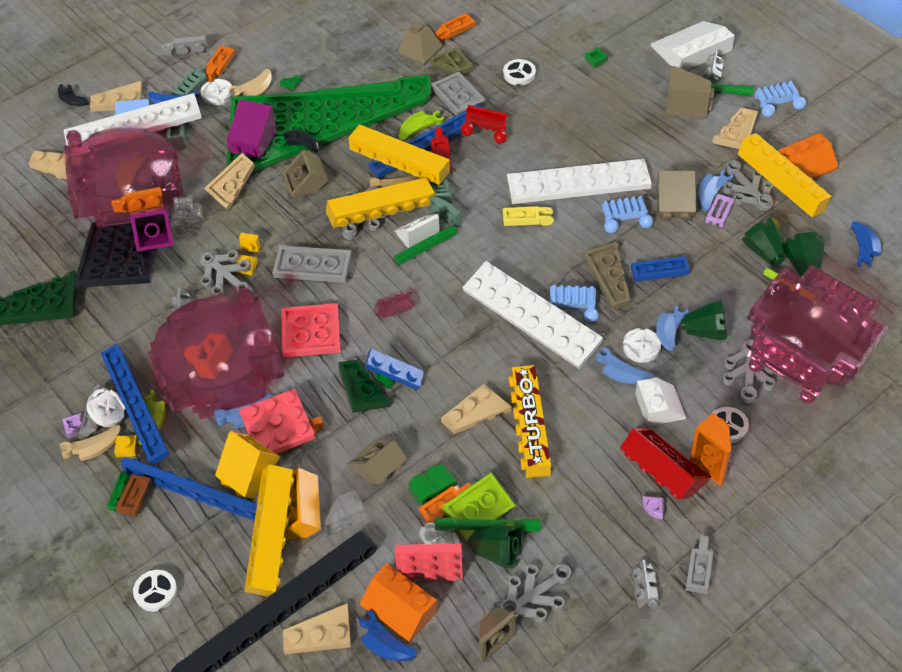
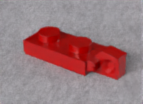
M442 127L435 128L436 138L431 140L432 153L449 159V173H452L448 138L443 136Z

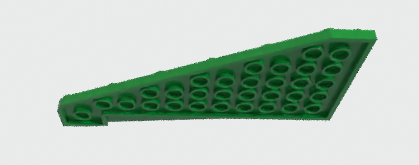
M430 76L397 78V81L290 94L232 97L230 127L240 99L272 106L276 133L261 159L246 156L255 165L252 172H256L298 155L302 150H309L300 144L288 145L287 139L285 140L283 136L284 132L300 130L313 136L320 146L353 133L359 124L368 127L427 103L431 98ZM228 149L226 167L240 154L231 153Z

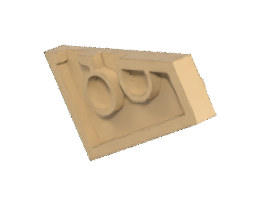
M138 81L92 95L90 101L91 112L115 110V102L142 100V82Z
M740 108L730 119V122L721 129V132L714 136L712 143L740 149L743 139L752 133L758 111Z
M348 603L284 629V654L351 647Z

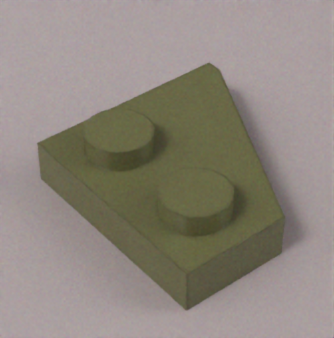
M458 47L430 57L431 64L453 74L460 72L463 75L473 71V65Z

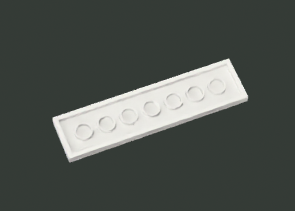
M192 93L64 129V135L69 155L79 154L91 149H97L102 146L195 121L202 117L195 94Z
M645 159L507 174L512 204L651 189L652 185Z
M487 261L483 263L463 286L464 292L578 369H581L604 341L603 337Z

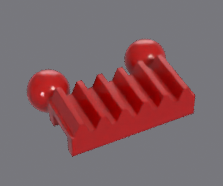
M468 105L465 122L461 126V133L464 136H471L476 126L479 129H492V132H495V142L503 144L507 140L505 123L508 114Z

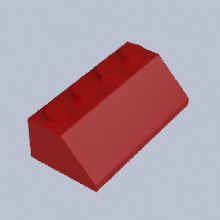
M633 428L620 447L628 459L636 461L642 471L654 476V480L659 485L666 486L670 490V494L677 499L690 498L711 479L709 475L651 428Z

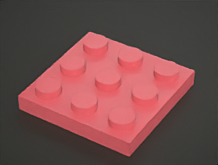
M338 303L281 308L283 358L341 353Z
M295 389L239 409L248 435L275 454L316 439Z
M461 543L395 545L397 571L412 582L422 579L429 582L436 581L437 579H446L448 581L463 579Z

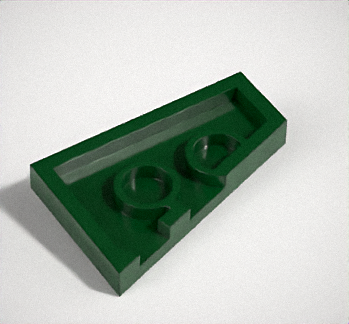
M358 359L338 363L352 413L391 406V401L381 393V388L370 379L369 373Z

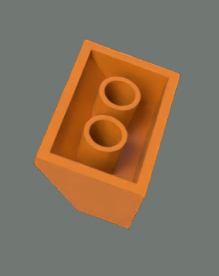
M821 132L777 150L812 180L838 169L832 144Z
M712 413L696 427L690 461L721 487L724 484L731 454L730 431L726 421Z
M388 563L372 578L360 601L361 607L367 611H373L378 620L408 643L414 639L438 612L437 600Z

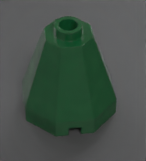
M768 218V223L764 224L761 221L746 231L744 234L746 237H743L742 241L767 263L778 265L785 260L787 255L785 242L778 220Z
M807 232L795 235L796 239L791 240V237L786 239V256L799 276L806 280L815 279L821 271L825 244L823 236L820 235L818 237L816 232Z
M714 300L686 313L684 319H681L682 330H686V333L689 335L715 340L727 339L723 301Z
M507 522L479 529L470 536L469 546L475 554L503 568L513 569L520 561V559H516L517 554H522L523 531L517 528L520 526L519 522Z

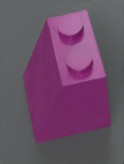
M240 99L227 137L229 152L234 154L243 153L245 156L262 158L276 133L272 106Z
M167 205L130 212L137 252L174 245Z

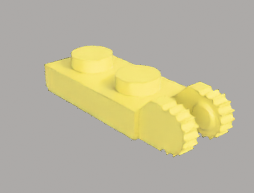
M538 206L504 208L503 224L504 226L551 225L554 222L551 216L553 210L550 207Z

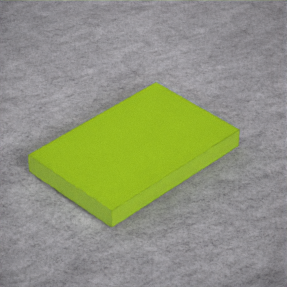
M490 472L444 504L441 509L447 518L497 520L516 505ZM476 530L457 531L466 542Z

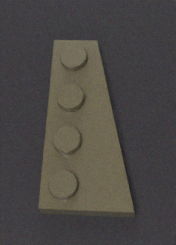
M617 242L584 251L583 258L612 310L630 305L629 292L624 278Z

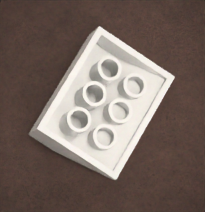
M702 21L651 43V47L670 66H676L687 71L705 63L707 58L713 55L716 50L718 51V57L732 51L735 35L725 26Z

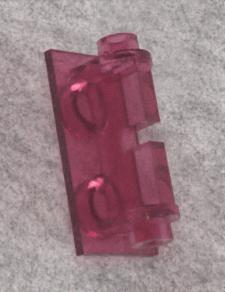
M403 291L397 293L393 298L388 299V297L379 299L375 304V310H377L379 318L395 315V307L398 308L399 313L411 310L415 306L413 299L410 300L412 292L406 293Z

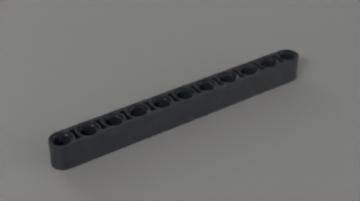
M364 531L357 532L177 663L171 672H216L370 558L376 552L377 545Z

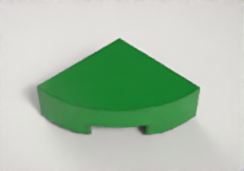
M294 75V77L288 79L283 78L280 81V86L295 91L303 81L302 76Z
M375 373V379L385 387L390 389L394 385L392 379Z

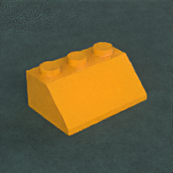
M300 468L292 472L294 484L289 494L291 505L287 509L286 515L289 518L288 526L284 530L286 540L308 538L321 529L318 475Z

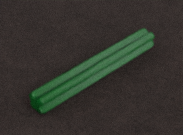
M451 225L394 255L395 262L400 265L457 235V229L454 225Z

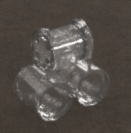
M192 195L179 199L173 197L174 206L169 209L170 226L172 228L182 229L186 226V223L193 227L201 226L204 223L203 207L199 203H193Z

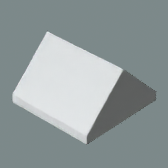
M438 214L425 215L396 229L395 232L409 248L440 232Z

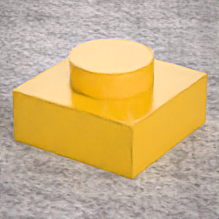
M241 232L239 236L241 250L258 253L261 248L258 235Z
M240 255L236 264L246 259L251 264V269L248 272L238 271L235 273L253 276L258 264L257 257Z
M137 435L116 436L115 456H136Z

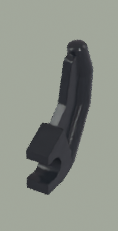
M63 84L59 85L58 95L59 99L63 102L78 107L89 104L87 98L75 95L71 85H68L66 89H64Z
M290 130L283 133L288 145L300 144L304 145L311 152L317 153L319 151L318 142L313 136L300 130Z

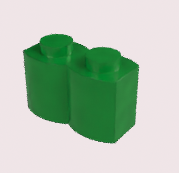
M444 464L434 465L429 468L426 474L416 475L408 483L409 492L418 504L422 506L451 486L455 487L457 481Z

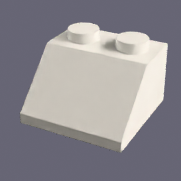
M657 377L637 381L635 395L647 427L686 419L674 385Z

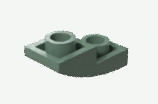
M430 197L429 209L432 214H438L439 220L446 218L447 222L454 225L455 228L461 226V213L458 209L441 198Z

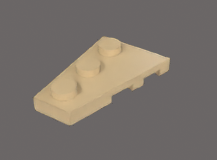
M34 151L28 163L33 169L46 174L51 173L56 178H63L68 180L69 183L74 184L84 157L83 155Z
M241 153L204 189L229 212L255 165Z
M483 384L441 417V423L456 434L476 426L478 422L485 419L491 420L495 418V415L511 412L512 407Z

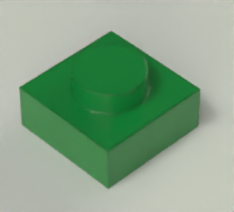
M597 47L585 54V60L595 68L607 62L608 56Z

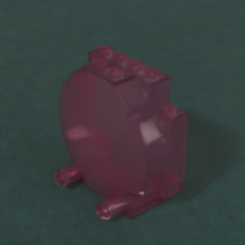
M122 126L101 130L89 135V138L82 141L80 133L76 130H71L67 133L68 145L64 146L67 193L74 219L94 216L97 228L131 223L130 212L114 213L111 201L121 199L124 193L160 187L162 190L163 205L181 203L180 196L184 194L182 185H179L182 184L181 175L177 173L180 172L177 150L173 149L171 142H167L158 133L150 132L148 129L140 127Z
M813 265L808 268L802 277L783 268L753 304L747 317L752 322L750 333L755 338L747 355L751 357L749 368L753 372H759L766 366L803 388L800 393L803 402H814L827 384L842 386L853 381L861 373L867 360L889 328L873 318L880 303Z
M242 288L238 291V301H230L226 296H212L189 302L171 313L166 318L167 322L159 327L154 341L150 342L152 350L148 351L160 390H165L166 393L162 395L165 406L170 405L172 412L191 406L193 413H198L199 419L202 420L214 416L215 410H230L267 396L264 383L285 376L280 352L258 296L253 297L249 289Z

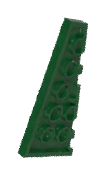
M76 271L69 272L68 276L62 278L59 276L52 278L53 281L45 284L37 283L12 292L13 295L5 298L0 296V325L74 318L76 296L74 281Z

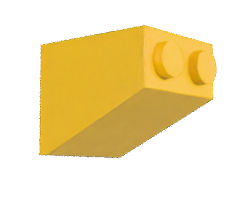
M230 431L215 476L221 480L220 484L229 489L233 488L236 491L235 495L238 497L255 499L259 493L262 470L268 464L276 465L280 457L251 436Z

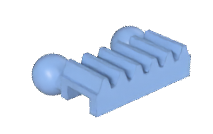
M791 80L788 84L783 82L781 86L779 83L775 87L770 85L769 89L766 86L763 90L758 88L754 96L755 99H759L761 102V112L765 117L774 115L775 107L773 105L793 101V107L797 110H802L806 106L805 98L799 96L800 94Z
M639 196L638 199L632 197L631 200L625 198L624 201L618 199L617 202L611 200L610 203L604 201L601 210L605 215L604 229L608 233H615L618 230L619 225L617 221L640 218L639 223L643 228H650L654 223L653 217L648 214V209L642 196Z
M553 285L550 287L551 304L557 308H585L587 310L584 312V319L587 322L593 323L598 320L599 314L595 309L596 288L593 286L590 288L575 286L573 288L570 285L567 287L563 285L559 287Z

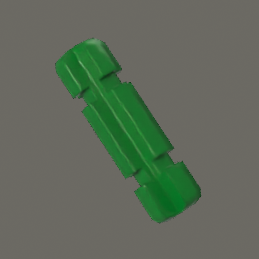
M120 473L118 475V482L115 483L110 495L111 498L106 504L108 510L116 511V506L130 479L128 474Z

